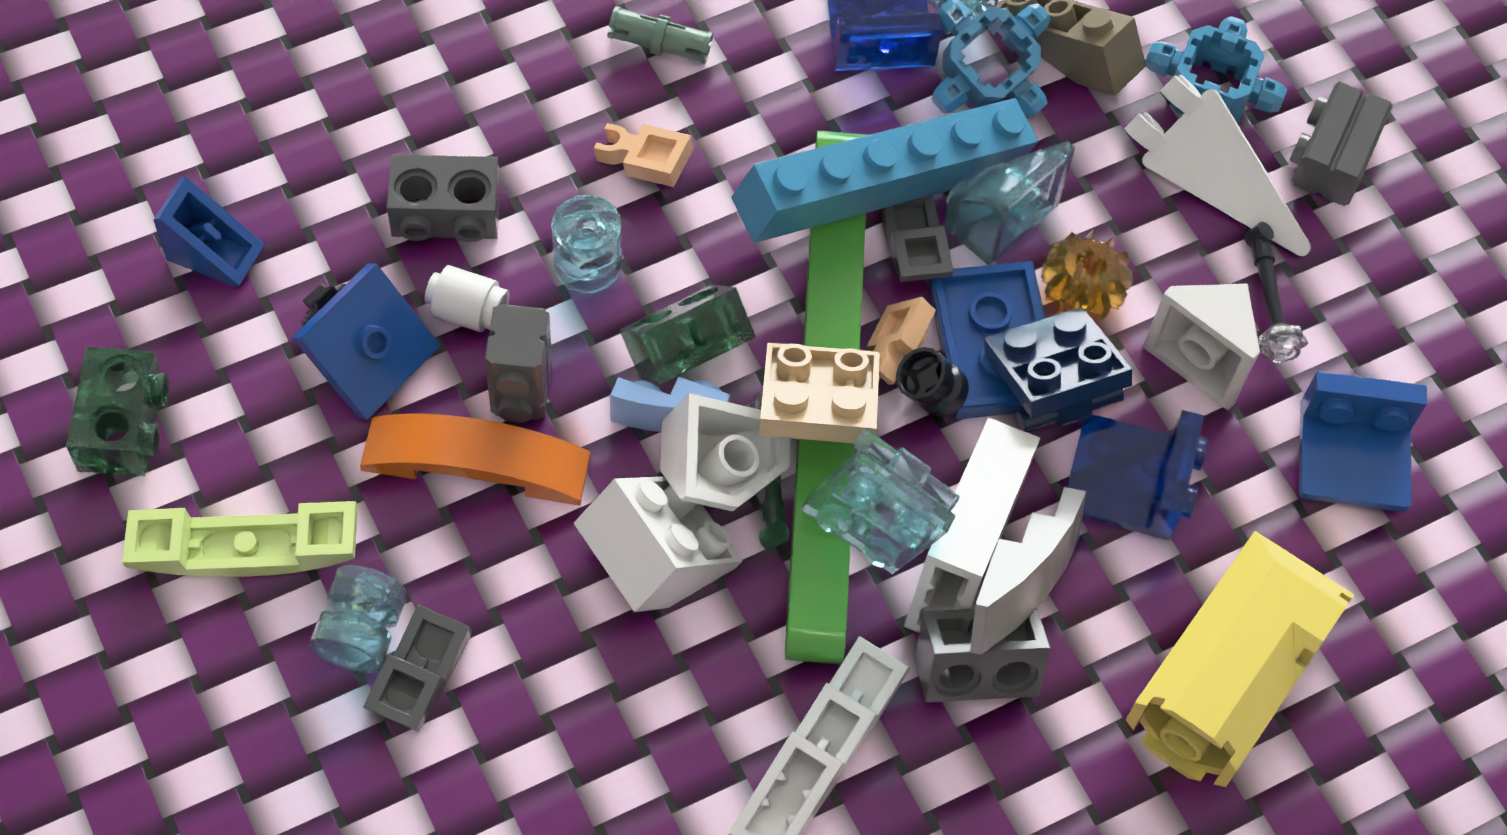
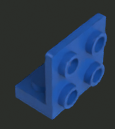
M1317 371L1300 401L1299 496L1309 500L1406 512L1411 506V429L1427 406V385Z

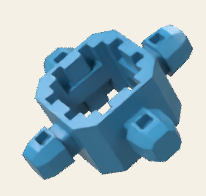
M948 0L936 11V20L947 35L952 33L955 38L950 41L943 51L942 71L947 77L934 90L931 98L933 103L941 112L946 114L955 111L968 99L977 108L1001 102L1009 96L1011 99L1016 98L1026 118L1031 119L1048 103L1045 94L1035 82L1031 85L1027 78L1040 66L1041 46L1035 39L1048 27L1051 19L1050 15L1041 5L1036 3L1029 5L1015 17L1007 8L988 7L973 21L969 16L972 11L960 0ZM986 30H989L993 35L998 32L1002 36L1001 41L1011 52L1015 51L1020 56L1016 61L1021 66L995 88L989 82L984 85L979 80L981 77L970 65L967 66L962 61L965 55L961 51Z
M1232 16L1224 19L1218 29L1207 25L1192 30L1184 52L1176 49L1177 45L1165 42H1152L1145 60L1146 67L1165 77L1166 74L1177 77L1183 75L1198 90L1200 95L1211 89L1218 91L1237 124L1247 102L1254 104V108L1270 113L1279 112L1287 92V88L1281 83L1268 77L1265 80L1257 77L1265 55L1255 41L1246 39L1248 29L1244 20ZM1203 61L1211 63L1210 68L1225 74L1227 69L1234 71L1233 79L1241 82L1238 89L1230 87L1228 93L1219 91L1221 86L1206 80L1203 85L1196 83L1197 75L1190 73L1193 65L1201 67ZM1170 102L1175 112L1184 114L1183 111Z

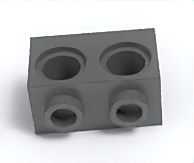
M391 154L387 212L392 237H404L413 241H421L428 238H457L465 242H476L481 239H498L500 204L498 157ZM415 199H425L418 203L410 202ZM468 200H477V201H479V202H476V203H473V204L463 203V202L468 201Z
M1037 608L1017 629L982 655L970 653L975 609L923 611L915 663L926 703L1035 697L1040 695L1050 646Z

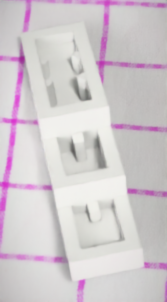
M859 636L829 684L826 683L796 732L792 731L729 833L731 835H802L909 672V666Z

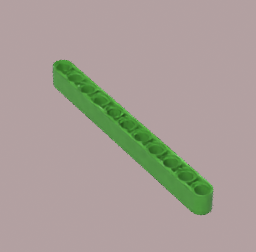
M817 131L815 148L867 136L868 134ZM866 213L810 228L803 346L860 350ZM797 439L784 660L829 664L843 663L847 621L854 443Z

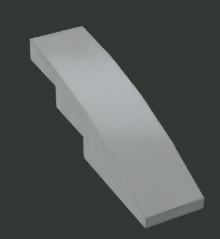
M1064 487L1055 517L1032 512L1022 543L998 539L975 606L970 653L979 655L985 653L1017 629L1047 598L1066 570L1078 542L1086 491Z

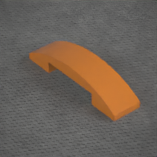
M393 414L372 417L360 468L361 471L410 479H416L419 470L525 487V497L581 505L591 452L553 436L494 421L441 414Z

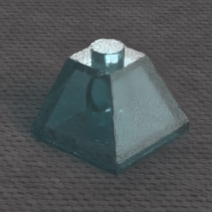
M1066 141L985 168L970 182L967 179H963L955 185L946 198L948 207L943 226L983 262L991 265L1059 205L1076 147Z

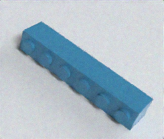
M1016 98L753 164L731 198L753 243L1011 174L1037 145L1039 140Z

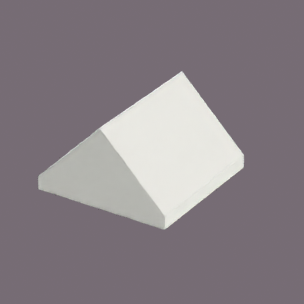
M1248 285L1170 286L1163 294L1143 348L1228 411L1235 404L1260 353Z

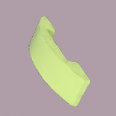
M356 501L299 503L298 513L193 518L190 517L185 508L128 510L122 563L127 568L143 571L202 577L269 576L324 568L355 558L358 505Z

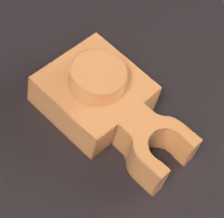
M607 123L604 128L607 141L614 143V145L609 146L596 143L594 146L597 162L611 165L623 163L626 176L670 187L675 186L694 149L691 135L643 124L638 135L629 134L621 126Z
M923 297L888 305L866 346L870 351L880 352L879 380L882 378L888 385L895 383L896 372L904 355L920 348L927 338V328L936 309Z

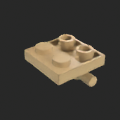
M767 343L759 436L875 445L880 352L813 347L799 344Z

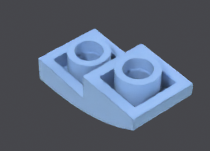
M618 377L610 395V421L633 428L661 432L662 419L689 393L725 402H730V394L722 392L716 385L707 381L696 380L692 382L678 377L671 395L663 393L657 386L649 382H631Z

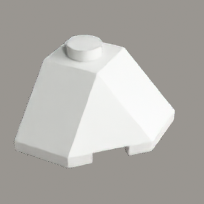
M689 393L662 419L660 471L680 500L734 511L790 467V438L759 436L760 409Z

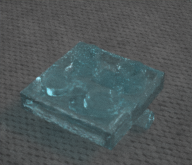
M865 429L853 445L857 452L809 493L801 510L814 518L823 530L838 535L862 552L870 563L894 574L948 533L956 517L951 511L958 503L960 495L929 474L931 467L903 447L896 450L871 431Z

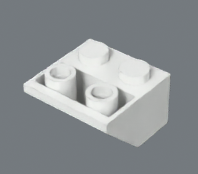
M664 476L614 479L574 522V525L634 612L669 608L734 570L742 562L731 546V538L726 530L713 521L703 505L680 500Z

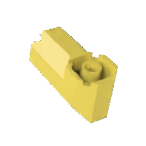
M1254 531L1140 694L1126 721L1133 730L1140 722L1147 731L1141 742L1148 752L1185 777L1201 781L1206 772L1219 776L1214 785L1226 787L1354 594Z

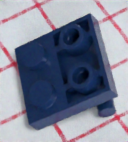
M1083 307L1065 311L1058 315L1020 327H1014L984 338L985 356L1025 409L1017 412L1015 415L1019 430L1024 432L1054 423L1058 427H1062L1090 418L1093 410L1123 401V389L1132 386L1131 366Z

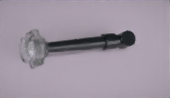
M1259 222L1244 234L1246 244L1252 249L1254 265L1258 267L1271 326L1267 331L1258 337L1259 349L1262 351L1264 358H1269L1273 362L1283 363L1297 358L1301 353V349L1307 346L1309 342L1300 326L1285 323L1273 265L1275 262L1272 245L1269 244V241L1274 238V232L1266 222Z

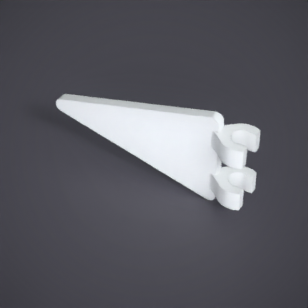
M1183 75L1174 76L1160 90L1172 104L1184 112L1173 126L1165 133L1161 126L1147 112H1144L1142 115L1139 113L1124 128L1133 139L1149 150L1142 158L1144 166L1250 228H1253L1259 222H1266L1274 232L1272 241L1298 256L1307 255L1311 251V244L1218 91L1211 89L1200 95L1198 90Z

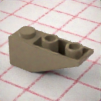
M1002 0L995 7L1007 8L1015 17L1029 5L1036 3L1041 5L1051 18L1048 27L1035 39L1041 46V58L1076 84L1115 96L1146 67L1135 17L1074 0Z

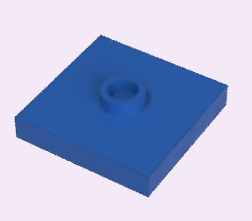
M373 263L366 264L292 337L357 418L368 420L441 346L378 264Z

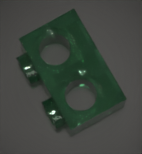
M710 285L619 329L639 378L663 384L756 338L736 287Z
M86 347L66 448L77 472L145 476L148 457L156 456L159 448L160 428L158 422H155L158 406L166 405L169 393L168 374L161 373L154 351ZM136 383L129 390L116 391L124 384ZM127 432L124 437L117 441H106L114 433Z

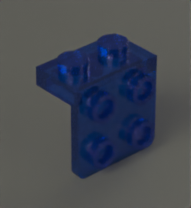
M1182 410L1171 435L1094 414L1090 418L1084 419L1067 483V488L1086 491L1082 517L1169 541L1180 517L1190 519L1195 506L1198 487L1189 483L1192 469L1201 470L1208 448L1209 439L1200 437L1204 415Z

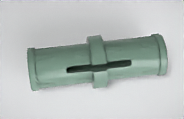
M615 6L609 22L611 29L608 30L607 37L650 48V53L661 56L662 52L706 64L712 45L710 42L713 40L714 33L671 22V17L662 14L659 15V18Z

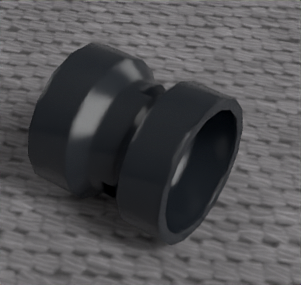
M921 347L912 350L902 359L896 372V383L900 392L933 416L944 417L951 415L960 409L967 399L969 383L965 373L933 348Z

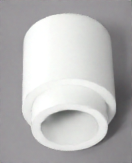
M447 265L441 274L433 273L425 292V303L431 305L430 312L432 317L478 332H483L485 329L490 330L493 307L499 306V304L508 305L510 298L509 290L500 288L498 281Z

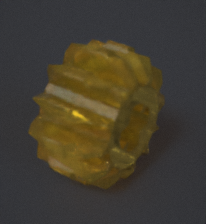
M1094 230L1086 235L1085 240L1071 232L1065 238L1064 244L1055 242L1054 246L1049 250L1048 261L1043 265L1041 282L1046 284L1044 291L1046 300L1060 301L1058 306L1059 313L1083 307L1088 314L1092 312L1103 321L1109 315L1111 308L1119 310L1123 306L1127 297L1126 291L1130 289L1133 282V271L1127 268L1130 261L1128 258L1129 252H1114L1116 246L1114 237L1102 243L1097 241Z

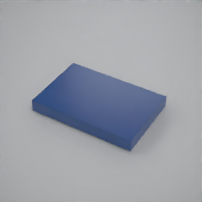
M1033 261L954 268L952 277L927 279L932 307L936 309L934 317L942 355L965 373L969 383L967 399L961 408L954 412L955 420L1014 414L1025 410L985 356L984 338L1046 318Z

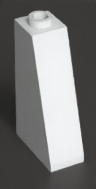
M991 418L987 419L927 554L904 627L919 633L923 611L973 609L998 539L1002 538L1028 474L1040 437Z

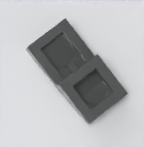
M933 195L880 209L890 256L900 282L953 276L954 271L944 226H939Z
M417 604L394 656L391 654L387 655L363 708L418 732L449 681L472 635L473 629L470 626Z

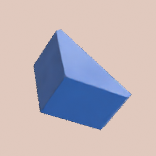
M186 176L179 179L153 219L167 261L232 287L240 286L265 245Z

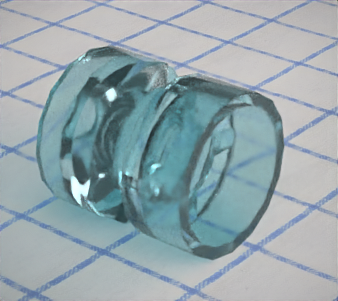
M577 195L565 200L556 209L552 218L554 272L561 283L577 292L595 293L606 289L617 280L622 269L621 216L613 204L605 198L595 195Z
M357 565L339 567L326 598V603L330 609L321 612L309 643L310 649L320 658L347 670L362 673L380 671L392 640V636L387 629L396 627L408 596L406 588L396 579L371 568Z

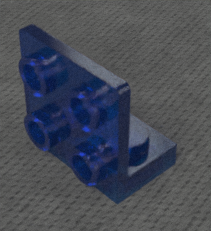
M826 0L835 71L935 66L942 34L940 13H929L927 0Z

